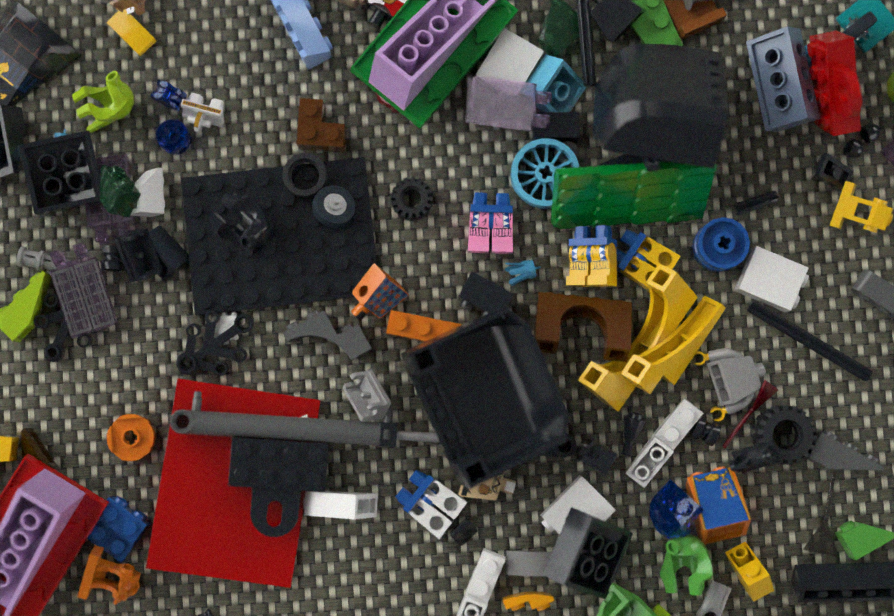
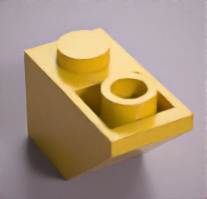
M746 541L725 552L739 581L753 602L774 591L769 573Z

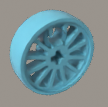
M541 138L527 143L517 152L512 162L511 183L514 191L522 201L530 206L540 209L552 208V200L545 199L546 185L549 186L553 194L555 169H560L567 165H571L572 168L580 167L575 153L566 144L555 139ZM545 148L544 162H541L535 149ZM549 148L558 150L551 163L548 162ZM532 152L538 165L536 166L525 159L524 156ZM560 154H564L568 161L555 167L554 163ZM520 162L525 163L535 171L519 170ZM547 168L552 176H547L546 179H543L539 171H544ZM518 175L534 176V178L521 184L518 180ZM536 181V186L530 194H527L523 187ZM540 185L543 186L542 200L532 197Z

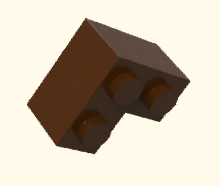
M299 99L296 144L299 150L345 152V124L324 123L325 104L323 99Z

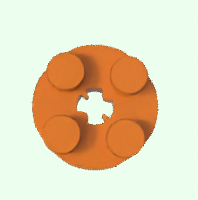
M122 415L113 422L107 432V445L109 449L124 461H137L152 452L155 445L156 434L154 427L149 419L141 415ZM129 431H133L137 435V440H134V444H130V441L125 439L126 435H129Z

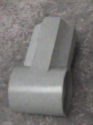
M711 580L701 608L696 612V616H704L705 613L710 611L713 613V616H721L732 588Z

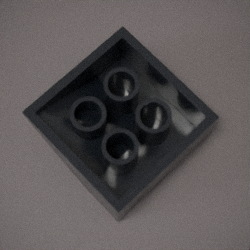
M571 507L543 575L564 586L605 599L633 533Z

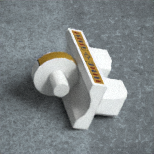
M191 93L187 100H182V117L188 118L187 122L194 124V131L200 132L202 127L210 128L211 125L223 127L224 103L222 100L214 98L209 106L204 105L203 97L196 93Z

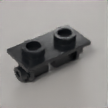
M771 439L731 452L734 459L730 463V469L733 472H741L742 474L782 462V459Z

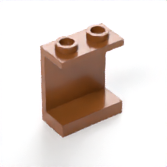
M663 0L681 40L721 23L727 16L724 8L717 9L714 1L697 2L692 5L691 10H686L683 0Z

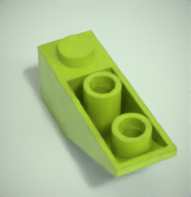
M42 271L33 275L29 280L30 284L25 289L19 290L13 296V301L8 306L0 309V329L12 341L21 342L36 327L34 325V318L40 315L44 297L52 277L50 273Z

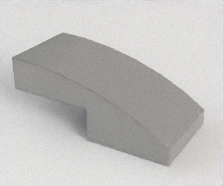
M507 550L506 575L545 576L543 573L553 551Z

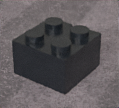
M471 271L458 295V301H460L462 308L470 312L475 309L482 313L481 316L507 307L514 293Z

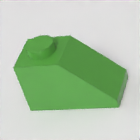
M853 521L842 524L840 526L841 530L835 532L848 557L854 560L860 559L894 539V532Z

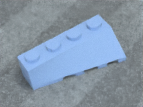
M271 0L308 70L332 58L330 50L333 47L327 36L322 37L319 31L322 29V26L317 17L312 18L309 12L312 8L308 0Z

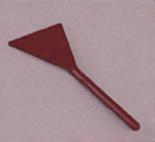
M764 380L753 406L724 442L723 448H727L751 414L778 391L776 387Z

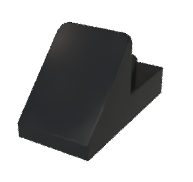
M823 153L818 159L811 180L825 182L837 191L842 192L845 181L850 182L854 171L828 153Z

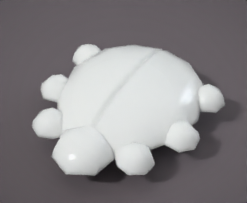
M234 311L231 315H228L227 312H222L220 320L216 323L214 338L234 325L237 312ZM213 316L211 320L215 321L216 316ZM242 319V325L245 324V319ZM235 335L230 340H238L239 336ZM230 340L225 342L224 345H228Z

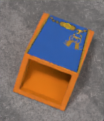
M721 466L713 469L712 472L704 474L703 472H695L687 477L686 490L698 538L706 545L745 536L751 518L735 471L733 472L730 467Z

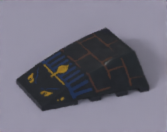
M10 0L0 20V104L9 106L18 103L29 95L30 91L35 87L43 85L49 77L56 72H61L66 68L67 64L82 56L56 32L15 0Z

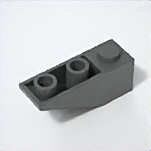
M824 431V433L815 432L814 436H817V441L812 442L815 448L813 451L809 450L810 456L807 460L822 468L881 471L885 468L878 464L879 460L869 454L863 456L857 452L858 448L848 442H845V444L838 442V437L828 431Z

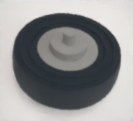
M327 186L316 194L312 209L314 216L321 224L331 228H339L346 225L353 217L355 202L352 195L344 188Z

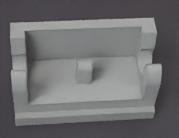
M368 369L364 372L351 374V380H358L345 383L343 390L360 421L384 419L391 401L373 370Z

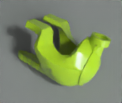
M112 71L106 76L105 87L83 86L72 94L75 103L85 97H91L105 107L99 108L92 103H87L76 110L77 116L80 119L88 115L94 116L95 121L87 127L90 133L126 117L134 105L133 92L125 82L120 80V75L117 71Z

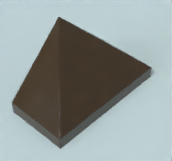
M33 428L21 430L22 459L25 455L30 454L53 469L58 467Z

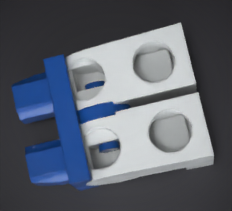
M416 470L409 478L412 483L419 487L416 492L412 494L402 487L395 497L404 506L403 509L440 539L453 521L436 509L435 506L455 519L467 504V501L430 474L427 476L425 473Z

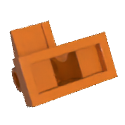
M95 545L89 555L77 597L87 600L93 588H102L112 592V597L115 598L113 604L121 601L125 602L127 598L137 593L140 586L139 579L141 573L134 570V566L130 564H119L102 559L104 548ZM107 572L119 576V582L106 578Z

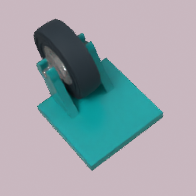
M858 0L835 18L845 30L842 33L854 37V42L864 54L894 31V16L880 0Z

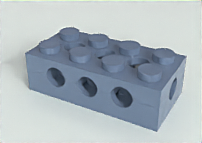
M787 26L746 41L765 131L779 132L820 119L801 29Z

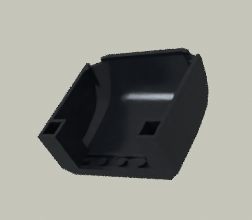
M633 44L621 49L609 61L595 84L592 130L594 139L596 141L600 140L603 143L604 151L714 169L728 118L722 53L667 44Z
M509 307L473 319L401 353L405 368L449 465L461 485L471 489L568 441L567 422L569 420V413L529 324L513 313Z

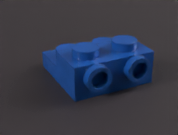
M111 496L107 499L109 501L108 506L87 539L95 545L103 547L106 553L122 563L151 523L146 520L148 517L143 512L137 509L133 511L127 506L129 503L120 496H116V498Z

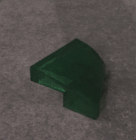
M563 0L549 1L551 6L548 14L544 17V26L542 31L539 32L537 39L546 53L553 57L561 54L579 36L578 14Z

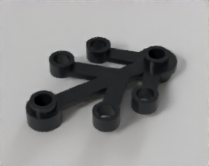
M80 278L82 285H85L83 278ZM86 278L88 284L94 283L91 279ZM95 284L92 286L88 285L91 294L96 292ZM67 290L65 291L68 300L74 298L72 291L69 293ZM75 290L77 298H79L78 291ZM81 293V296H82L84 305H85V307H86V309H87V312H88V314H89V311H88V308H87V305H86V302H85L83 293ZM47 294L44 297L45 305L51 308L57 307L60 303L58 294ZM51 296H54L56 299L53 305H50L48 302ZM88 296V297H87V301H88V304L91 305L90 299H89V296ZM75 301L70 305L71 311H74V309L78 310ZM91 306V307H90V310H91L92 315H94V312H93V309H92V306ZM63 309L48 315H37L34 318V325L40 329H45L49 324L63 320L53 343L47 345L44 350V356L50 362H59L65 356L63 344L70 330ZM78 311L76 313L72 312L75 321L77 319L81 320ZM68 314V320L69 322H71L70 326L72 327V321L70 315ZM89 314L88 317H89V320H90V324H91V326H93V324H92V322H91V317H90V314ZM99 314L98 317L100 323H102L103 319L102 316ZM43 317L46 322L43 326H40L38 321ZM79 321V323L75 322L78 331L80 329L84 330L82 321ZM87 331L77 334L78 346L88 348L92 345V337L88 335ZM86 336L88 343L82 345L81 339ZM52 348H55L57 351L55 357L50 356Z
M216 310L208 311L205 314L206 327L203 346L196 352V337L201 334L202 329L197 323L188 325L186 328L187 342L185 352L180 354L176 361L178 370L185 375H191L197 370H202L223 376L229 370L226 362L219 361L215 364L201 361V359L207 355L233 359L238 363L245 361L248 354L244 348L234 350L220 346L239 332L247 333L254 327L253 317L249 314L237 316L234 320V325L214 339L216 323L220 320V314ZM210 313H214L216 315L215 321H211L209 319ZM242 319L249 321L248 327L242 326ZM192 326L197 328L196 335L190 332ZM237 351H241L244 354L243 359L236 357ZM186 359H190L192 361L191 367L186 366ZM219 364L225 367V371L223 373L219 372L217 369V366Z

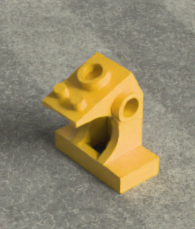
M845 181L830 226L841 229L846 218L864 224L863 229L874 233H877L878 229L885 231L886 226L888 227L892 222L893 208L887 206V201L874 198L872 202L853 196L857 185ZM858 203L872 207L868 220L854 216Z

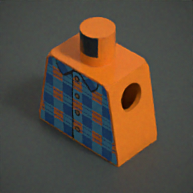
M374 263L353 289L352 294L359 303L351 312L360 321L369 312L378 318H382L407 298L409 294L398 281Z

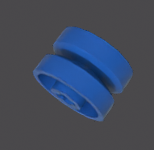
M722 217L710 221L698 230L693 238L692 250L700 266L709 271L722 272L737 266L745 259L749 252L750 240L742 224L734 219ZM719 242L722 243V248L718 246Z

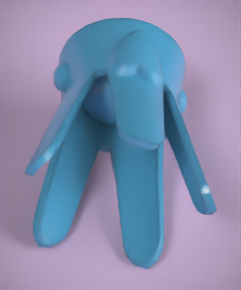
M526 260L521 263H505L507 265H516L505 268L510 275L521 274L509 280L511 286L528 278H536L535 269L541 268V266L535 267L533 260Z

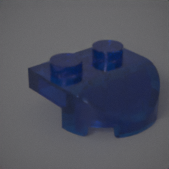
M671 479L653 497L649 507L650 518L655 529L668 539L678 536L683 538L692 531L688 527L704 510Z

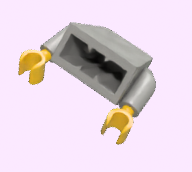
M730 348L711 350L707 354L697 351L694 356L701 355L703 361L701 363H694V365L701 366L705 361L710 360L707 366L720 405H725L723 408L718 406L711 408L710 413L716 410L721 411L720 417L713 420L717 422L722 421L725 414L731 415L747 408L755 397V391L761 388L759 377L766 374L764 365L762 363L754 364L751 356L743 357L741 352Z

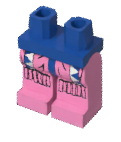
M475 192L473 204L470 205L467 253H489V230H492L491 254L513 253V206H510L508 193H496V205H487V193Z

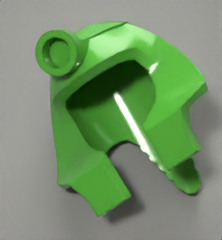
M692 534L678 535L666 544L667 552L660 570V577L665 585L666 593H678L675 573L681 567L687 566L692 573L688 577L690 595L700 596L705 589V581L713 577L708 549L700 538Z

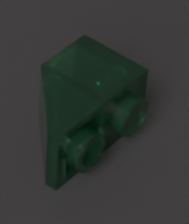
M102 165L100 173L101 203L110 214L130 217L141 193L123 168L116 165L112 167Z

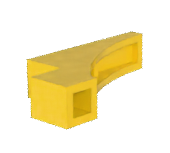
M704 295L692 313L674 332L653 348L639 355L634 354L621 374L634 386L648 394L652 393L661 378L675 385L726 309L725 306Z

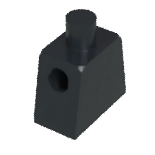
M593 0L597 5L591 10L590 14L609 41L616 43L646 10L633 0Z

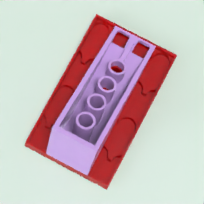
M30 454L24 456L0 495V616L41 615L109 504V501L99 497L94 492L57 472V470L47 466Z

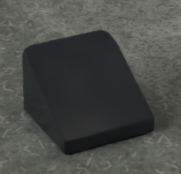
M465 518L450 532V536L462 546L478 530L468 518Z

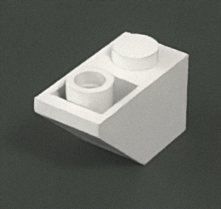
M158 167L145 171L126 192L127 215L154 217L164 214L165 200L163 195L164 177L162 168Z

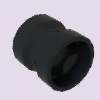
M102 246L104 260L101 262V270L125 271L117 246Z
M701 416L692 427L690 437L696 440L702 439L705 444L713 446L720 434L721 425L715 422L709 423L706 418Z

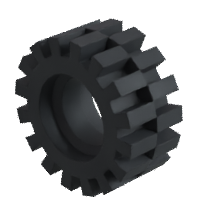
M406 177L403 178V181H398L397 185L393 187L391 203L399 217H403L408 221L409 219L416 221L418 218L422 219L425 214L430 212L433 204L432 191L429 185L424 183L422 179H415V177L407 179ZM410 190L417 191L421 196L420 204L416 207L406 206L403 202V196L406 192Z

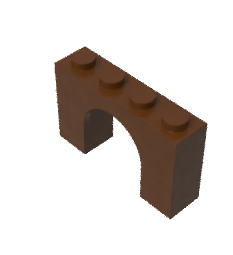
M538 292L534 337L541 353L556 354L562 323L571 318L581 317L595 322L601 328L604 335L603 360L627 362L631 351L632 302L601 299L599 297H581L574 294L563 295L553 292Z

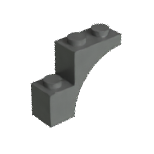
M319 309L308 314V319L302 323L295 321L286 326L287 331L283 332L288 342L304 337H320L330 340L339 345L352 361L373 350L359 324L354 326L353 323L344 326L340 329L342 333L338 335L325 311L320 312Z

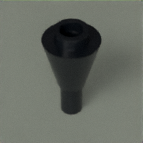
M630 411L629 415H624L625 441L621 452L623 455H631L633 444L646 423V420L642 419L643 415Z

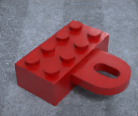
M837 30L809 36L810 43L807 45V51L812 63L809 70L813 80L814 93L820 119L814 120L815 125L832 136L861 131L860 111L862 107V94L856 71L854 37Z

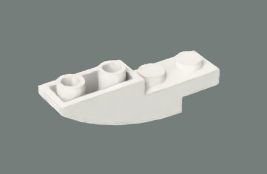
M683 398L673 412L657 428L634 459L626 474L645 488L673 454L676 446L703 415V412L686 398Z
M483 548L456 616L484 615L504 565L505 556Z

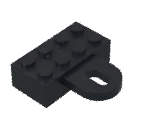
M232 437L228 486L252 487L251 521L260 533L269 537H279L287 534L294 528L298 520L301 491L325 492L328 443ZM272 501H278L282 504L281 522L277 526H270L267 522L268 505Z

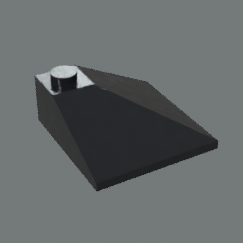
M0 104V179L13 175L18 170L21 156L18 145L23 144L26 131L22 107Z
M89 130L18 145L35 215L51 214L106 200Z

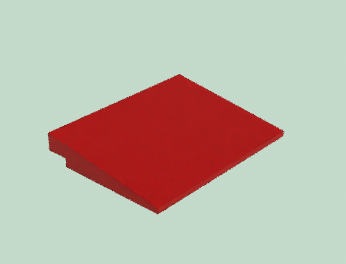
M178 378L172 414L177 410H192L194 392L201 391V411L302 417L308 414V418H318L321 400ZM186 415L180 416L177 421L178 426L182 429L186 428L189 425V418ZM170 426L146 568L291 588L304 511L303 500L305 498V491L300 493L299 516L294 528L287 534L279 537L263 535L254 527L251 521L252 487L228 486L232 437L180 434L175 432ZM272 501L268 505L267 522L270 526H277L281 522L282 504L278 501Z

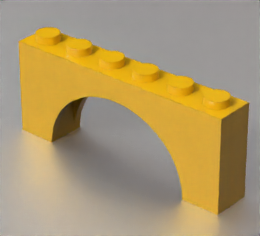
M658 264L646 281L650 291L649 311L640 333L631 344V351L627 362L611 361L605 364H596L591 361L578 379L600 401L618 412L636 387L621 374L634 354L639 355L653 348L674 332L698 298L677 272L661 264Z

